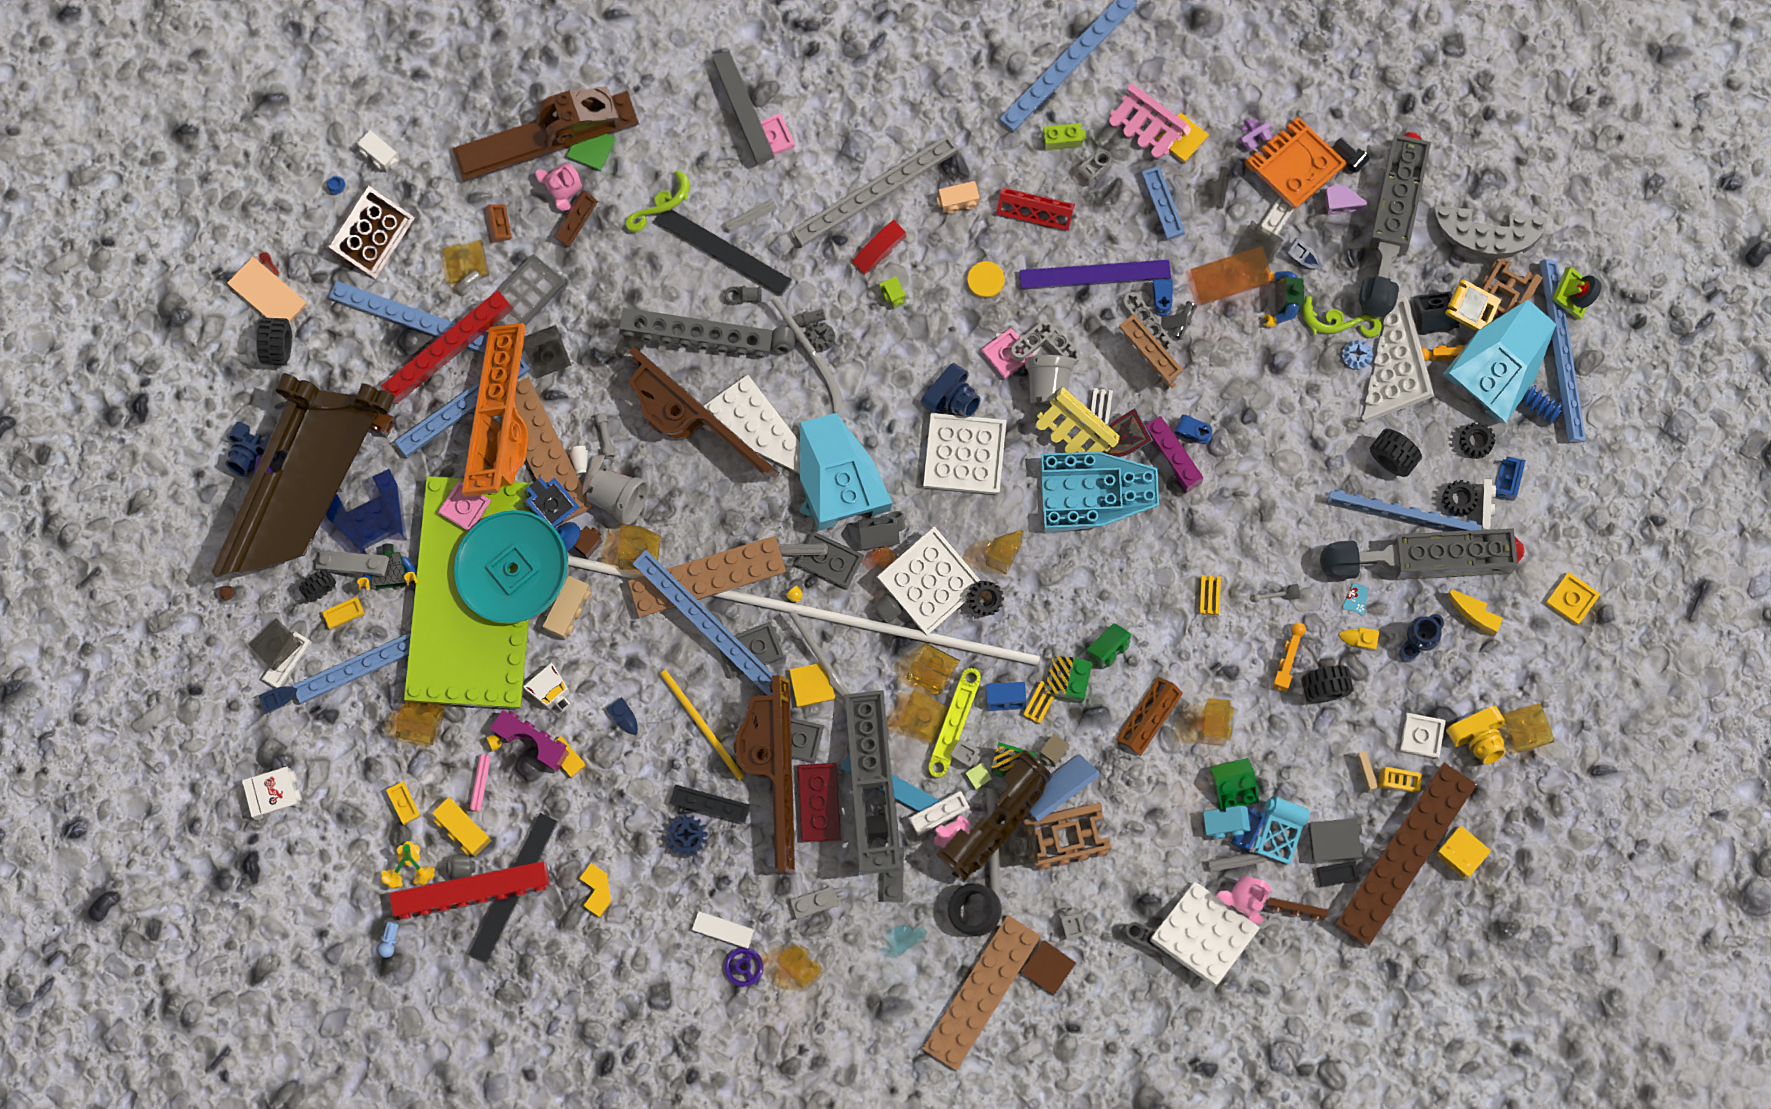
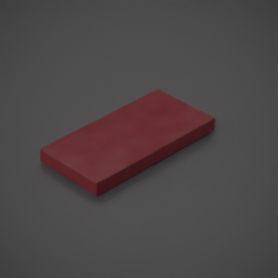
M837 763L798 765L802 843L841 841Z

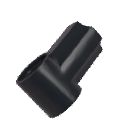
M1344 137L1339 138L1332 146V149L1347 162V168L1353 173H1358L1370 160L1365 151L1360 148L1356 149Z

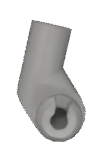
M475 270L466 276L457 285V291L461 295L469 293L468 287L481 278L479 273Z

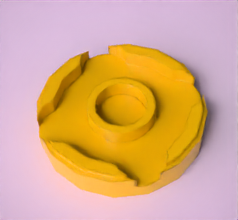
M984 261L977 263L971 268L967 281L969 289L974 295L979 298H992L1002 291L1005 276L1003 270L997 264Z

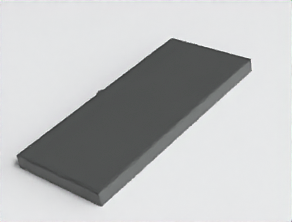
M1188 313L1163 316L1162 328L1170 329L1187 326Z

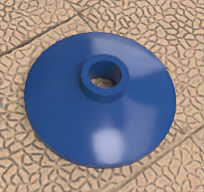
M567 522L556 528L565 544L566 550H570L579 539V526L574 522Z

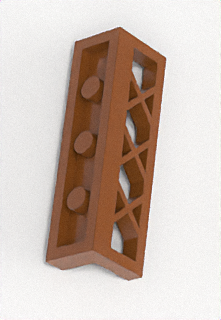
M1157 677L1115 740L1141 756L1183 692L1173 682ZM1161 684L1165 685L1162 691L1157 692ZM1154 700L1152 706L1146 708L1147 704ZM1143 716L1141 722L1136 724V720ZM1132 732V735L1129 738V740H1125L1124 738L1126 737V735Z

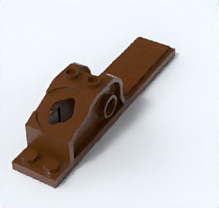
M607 86L584 90L573 89L542 100L537 106V117L529 123L453 147L452 149L462 180L466 182L570 148L573 145L605 134L609 135L637 126L639 121L628 90L610 96ZM602 109V110L599 111V112H591V111H593V110H596V111H597V110Z
M633 346L629 353L633 355L632 360L640 367L629 379L633 391L637 393L641 402L642 412L645 418L649 420L647 424L659 434L664 432L673 439L683 440L692 436L701 426L707 425L767 478L771 476L776 478L780 474L646 355Z
M772 675L770 692L773 695L751 697L747 707L749 710L743 725L739 727L733 749L742 770L759 778L772 779L775 869H778L780 873L793 875L795 874L790 680L781 675Z

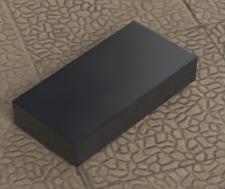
M1356 861L1316 868L1320 888L1360 880Z

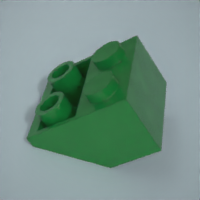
M1113 623L1087 648L1086 654L1102 670L1106 666L1109 668L1116 661L1117 655L1119 653L1123 654L1130 647L1131 633Z
M1249 758L1210 767L1221 811H1226V808L1246 806L1259 802L1255 772Z

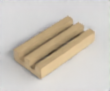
M1362 751L1356 757L1367 791L1371 793L1378 786L1367 752Z

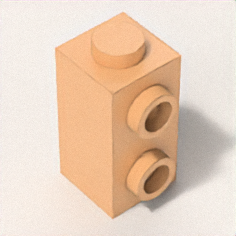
M975 181L939 189V196L936 197L938 208L942 207L943 213L948 212L950 214L963 208L973 209L979 205L980 199Z

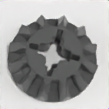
M816 322V324L810 325L806 331L805 336L815 351H826L835 342V332L825 322ZM816 332L819 334L825 332V334L823 335L825 341L822 339L816 340Z

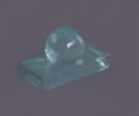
M907 925L898 926L894 930V939L899 944L891 950L894 957L898 958L927 936L925 928L922 926L913 933L912 929Z

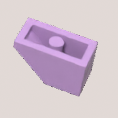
M1334 184L1325 190L1327 215L1365 211L1366 201L1348 187Z

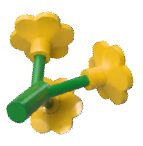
M406 841L404 845H400L397 848V859L400 862L397 868L381 872V881L387 884L388 887L395 889L396 887L401 888L403 886L402 877L399 875L403 864L406 866L413 865L416 868L413 881L415 885H425L428 880H431L434 877L433 872L435 868L433 866H419L416 862L420 860V847L413 845L411 841Z

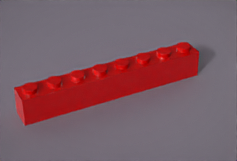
M497 290L383 383L381 387L385 391L392 393L395 396L394 402L398 404L514 308L503 294Z
M543 861L391 892L390 899L393 916L400 918V920L412 918L411 915L419 913V916L430 915V911L438 910V912L449 911L452 906L465 908L472 902L477 904L488 903V899L491 898L504 900L510 894H515L517 897L527 895L526 891L534 890L535 893L543 892L551 884L547 863Z

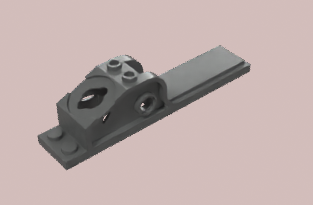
M884 690L845 694L860 874L900 871L899 832L891 773ZM883 787L886 815L867 817L863 789ZM876 839L888 843V847L870 849L872 842Z

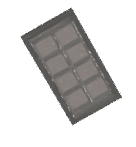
M533 254L498 289L514 309L494 324L493 327L523 323L526 326L564 287L566 281Z

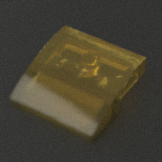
M481 240L465 245L458 243L443 248L450 284L460 283L475 270L481 278L489 276L484 245Z
M1540 703L1503 714L1505 724L1510 732V739L1517 753L1554 742L1550 725Z

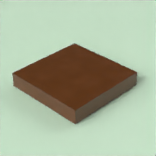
M1043 940L1021 973L1052 995H1055L1077 962Z

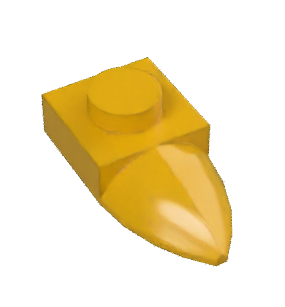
M1362 627L1359 629L1353 628L1340 632L1338 636L1351 646L1376 651L1379 630Z

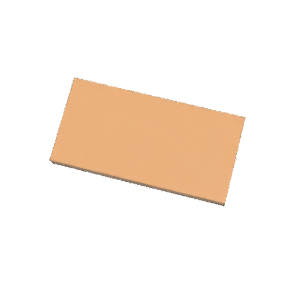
M254 257L227 282L232 289L266 318H286L290 323L308 305L306 301Z

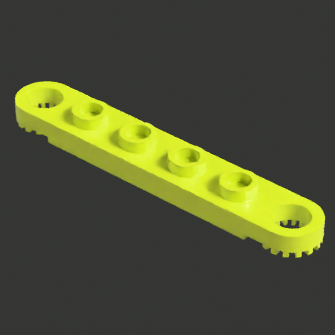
M968 668L962 673L929 763V773L935 778H942L947 774L952 761L950 755L958 743L981 681V675L975 668ZM973 673L977 679L975 682L969 683L965 679L966 675ZM941 763L944 766V770L936 773L933 771V765Z

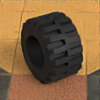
M264 317L261 320L257 331L256 348L258 359L262 365L285 366L288 363L292 349V330L288 319Z
M1384 429L1369 448L1373 458L1383 468L1401 477H1408L1422 459V454L1418 447L1405 435L1392 429Z
M1347 666L1323 667L1310 671L1301 677L1306 702L1324 703L1348 696L1354 691L1349 667Z

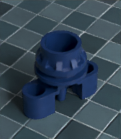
M951 363L923 395L921 405L933 413H939L946 405L948 411L956 415L970 417L978 409L981 399L975 393V390L966 383L969 372L958 364Z
M236 422L227 434V439L233 444L228 451V459L225 462L226 467L232 473L240 477H246L249 472L254 471L256 457L259 455L263 456L271 435H268L263 440L259 433L255 436L250 434L249 425ZM280 451L275 453L272 461L276 459Z
M1440 615L1423 616L1411 622L1407 629L1408 640L1399 651V657L1402 661L1410 663L1416 659L1421 651L1432 650L1439 644L1442 636L1441 629L1444 626V620ZM1405 648H1410V649H1412L1413 652H1414V655H1413V656H1408V655H1406L1405 652H1404V649H1405Z

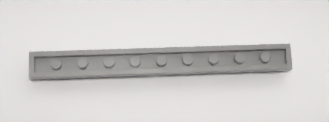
M948 134L792 230V233L801 246L804 247L959 152V148Z

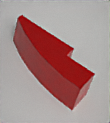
M893 219L866 244L852 260V263L865 275L892 253V249L906 238V232Z

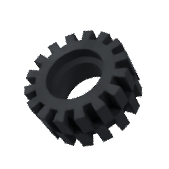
M1482 422L1468 424L1459 437L1461 451L1464 450V454H1469L1470 458H1473V456L1476 459H1479L1481 456L1483 458L1494 447L1496 441L1494 439L1495 433H1492V428H1487L1488 425L1486 423L1485 425H1482ZM1473 434H1480L1484 438V444L1476 447L1471 444L1470 437Z
M1455 480L1446 487L1442 496V504H1445L1444 508L1449 510V514L1454 513L1456 517L1458 515L1464 517L1465 514L1469 515L1475 509L1479 496H1477L1478 491L1474 489V485H1469V481L1465 483L1463 482L1464 480L1459 482ZM1456 492L1465 493L1468 498L1467 503L1464 505L1456 504L1453 500V495Z
M321 569L316 571L315 574H311L309 578H306L299 586V591L307 602L317 601L318 598L321 599L323 595H327V592L335 587L336 581L327 569Z
M979 581V583H974V586L969 588L971 591L967 593V596H969L967 603L970 604L969 608L974 613L988 616L1000 611L999 607L1003 606L1001 602L1004 601V597H1002L1003 591H1000V587L995 585L996 583ZM983 591L990 592L992 596V601L987 606H983L979 602V595Z

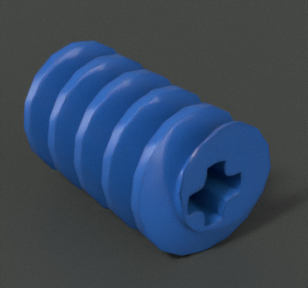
M1534 385L1520 402L1525 400L1524 407L1531 404V412L1538 409L1536 415L1544 414L1542 420L1545 421L1550 418L1549 425H1551L1562 412L1560 410L1562 404L1559 403L1555 406L1556 399L1553 398L1548 401L1549 394L1542 396L1543 390L1541 389L1536 392L1537 385Z

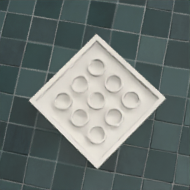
M931 413L923 488L999 495L1006 420Z
M935 526L876 576L926 635L932 632L969 599L967 593L971 591L969 588L973 587L974 583L981 581Z
M1194 882L1150 941L1216 988L1259 931L1260 927L1232 907L1222 903L1219 898L1200 884Z

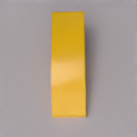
M1450 590L1447 597L1462 616L1481 630L1493 636L1497 634L1503 620L1502 617L1485 611L1487 603L1456 590Z

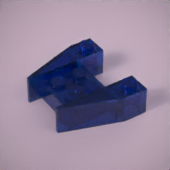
M390 469L372 477L381 496L347 512L341 498L336 494L326 513L332 525L362 554H368L366 548L396 533H400L404 541L407 540L402 494Z

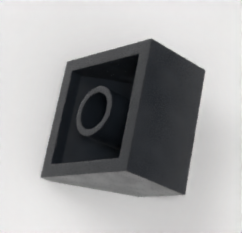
M1451 291L1413 296L1417 321L1422 333H1433L1438 330L1450 331L1454 328H1460L1459 321L1445 314L1447 309L1455 312V310L1448 307L1452 298Z

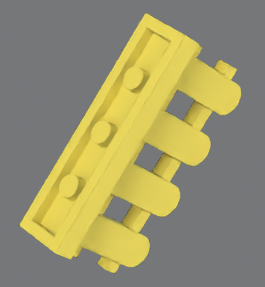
M1063 387L1057 392V400L1053 398L1050 401L1052 405L1044 414L1040 412L1037 415L1039 418L1036 424L1037 428L1045 430L1049 426L1053 430L1051 433L1052 441L1060 442L1064 439L1067 442L1065 446L1066 453H1075L1076 451L1102 452L1103 450L1108 452L1110 446L1114 447L1119 441V435ZM1062 413L1066 418L1057 426L1053 421ZM1076 425L1080 428V431L1071 438L1067 434ZM1089 438L1095 441L1087 450L1081 447Z

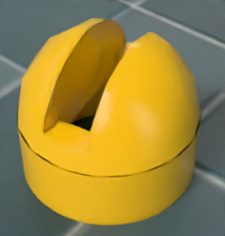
M797 585L786 594V597L792 602H799L803 596L801 589Z
M498 735L486 737L491 752L501 747L502 741H499L500 737Z

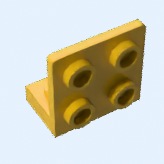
M1460 826L1437 852L1436 856L1464 880H1467L1489 855L1491 850L1464 827Z

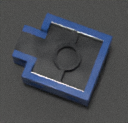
M540 477L524 491L528 496L524 506L530 513L542 517L554 528L580 507L556 478H553L546 484Z

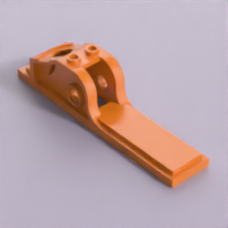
M523 323L489 327L462 494L465 497L499 493L500 487L511 486L514 483L519 468L525 462L528 447V430L525 421L518 414L515 406V392L526 329ZM502 415L501 428L493 416Z

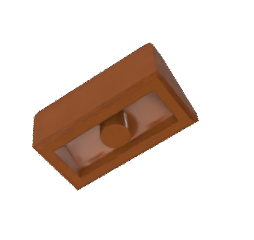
M488 204L484 208V216L490 243L511 240L512 235L506 205Z

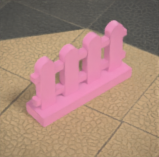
M1131 83L1127 88L1130 93L1128 97L1124 95L1122 98L1124 102L1116 111L1112 110L1110 112L1112 115L1110 124L1113 127H1119L1122 123L1126 125L1124 134L1128 138L1138 134L1140 136L1138 144L1141 148H1146L1150 144L1153 145L1152 154L1155 158L1159 159L1164 154L1168 156L1170 153L1168 149L1175 140H1181L1180 134L1183 133L1187 136L1191 131L1189 125ZM1139 101L1144 104L1142 107L1138 105ZM1135 108L1138 112L1129 122L1126 120V117ZM1153 112L1157 114L1156 117L1152 115ZM1146 120H1151L1152 122L1144 132L1141 131L1140 128ZM1167 122L1172 125L1170 128L1166 125ZM1162 129L1166 131L1159 142L1154 140Z

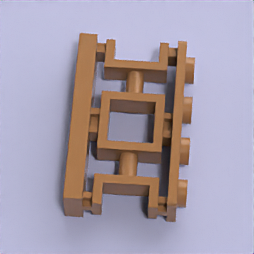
M1501 258L1500 261L1496 260L1490 269L1493 271L1492 275H1487L1482 283V286H1484L1483 290L1494 295L1497 289L1513 299L1507 310L1498 306L1492 321H1494L1497 314L1502 316L1524 301H1530L1543 277L1537 274L1533 276L1531 272H1528L1525 279L1508 271L1512 262H1507L1505 258ZM1501 267L1504 268L1501 276L1509 279L1506 285L1496 281L1493 287L1490 286ZM1527 281L1530 282L1521 301H1518L1520 293L1512 289L1516 283L1524 288ZM1483 314L1481 320L1485 321L1487 315Z
M1101 803L1048 814L1039 822L1034 818L1024 820L1023 824L1027 838L1037 836L1041 853L1032 855L1034 868L1046 870L1051 868L1050 865L1057 863L1059 866L1070 864V860L1077 859L1080 862L1088 860L1089 856L1097 855V857L1108 855V852L1112 849L1109 837L1099 839L1095 822L1104 820ZM1096 815L1089 818L1091 825L1089 829L1081 830L1078 820L1070 822V820ZM1058 823V825L1051 826L1053 837L1042 839L1040 829L1032 831V829ZM1075 827L1079 844L1061 848L1057 831ZM1093 836L1096 846L1104 844L1101 847L1077 851L1085 848L1083 842L1085 837ZM1055 845L1058 855L1066 854L1039 861V859L1046 858L1044 848L1046 846Z

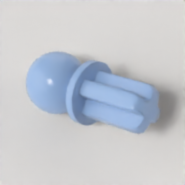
M395 922L387 923L384 936L381 937V940L384 942L380 944L378 951L385 958L392 956L394 953L392 943L397 942L395 938L398 930V924Z

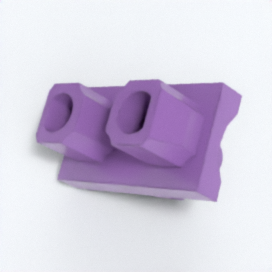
M1249 118L1244 119L1245 126L1241 127V131L1244 133L1248 130L1249 132L1237 139L1238 144H1243L1247 151H1251L1258 146L1254 136L1259 135L1262 142L1272 138L1273 136L1269 129L1272 125L1269 121L1255 128V125L1259 123L1257 119L1253 121Z

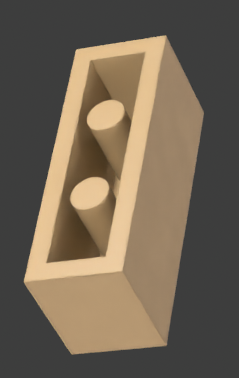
M568 576L543 625L544 630L564 640L571 636L575 629L574 623L576 619H580L583 613L582 607L584 603L588 602L592 595L590 586Z

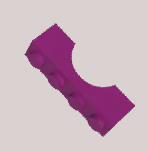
M1162 416L1146 424L1145 426L1153 439L1152 445L1165 456L1174 472L1176 480L1185 493L1202 484L1204 477Z
M502 710L490 728L493 734L498 735L508 743L524 737L536 741L538 745L537 759L557 773L569 754L566 749L567 745L559 740L554 742L550 739L551 736L543 730L540 732L534 729L535 726L529 721H520L516 713L512 711L507 713Z

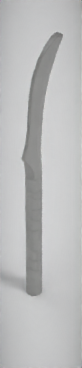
M775 296L771 299V302L793 330L824 376L832 395L834 413H837L842 404L841 391L826 364L825 358L815 351L781 301Z
M794 610L789 616L826 671L830 685L845 699V694L851 693L841 682Z

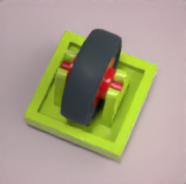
M1566 267L1552 300L1576 319H1582L1586 308L1598 298L1602 285L1596 277L1592 275L1582 276L1572 267Z

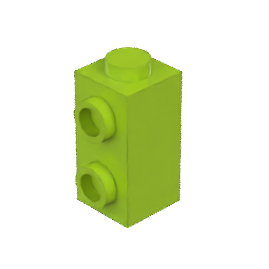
M1081 123L1045 126L1043 129L1045 151L1082 147L1083 140H1086L1085 129H1081Z

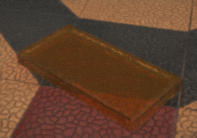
M1263 246L1190 269L1201 305L1274 282Z

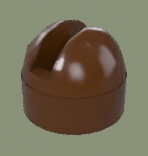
M220 586V598L230 600L234 596V587Z

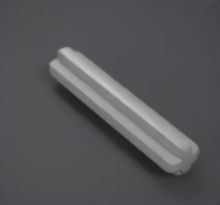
M770 199L727 221L725 227L728 232H732L777 208L776 203L773 199Z
M825 543L778 544L781 556L826 555L828 553V546Z
M1250 853L1211 860L1208 862L1210 872L1258 864L1266 862V856L1259 853Z

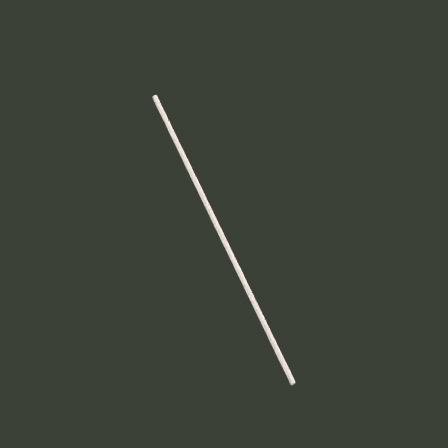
M568 555V565L631 579L645 576L639 570ZM733 590L714 595L715 597L790 613L795 610L799 615L1038 666L1040 656L934 633L926 635L920 630Z

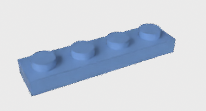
M1160 166L1142 171V177L1166 239L1170 240L1185 235V230Z

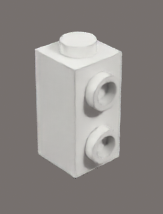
M371 130L357 143L360 148L359 152L366 159L371 158L373 160L372 163L379 170L383 168L388 173L390 169H394L398 165L400 158L397 152Z

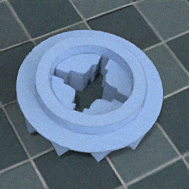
M1359 339L1350 341L1343 349V360L1353 369H1363L1372 361V347L1367 342L1360 341ZM1357 348H1359L1360 353L1364 354L1360 355L1358 361L1356 355L1353 354L1356 352Z

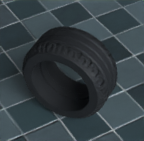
M968 883L956 889L951 895L947 911L950 922L955 929L968 936L979 937L990 933L998 925L1002 908L1000 899L993 890L982 884ZM982 894L988 902L987 916L980 924L968 926L964 923L961 916L962 905L969 896Z

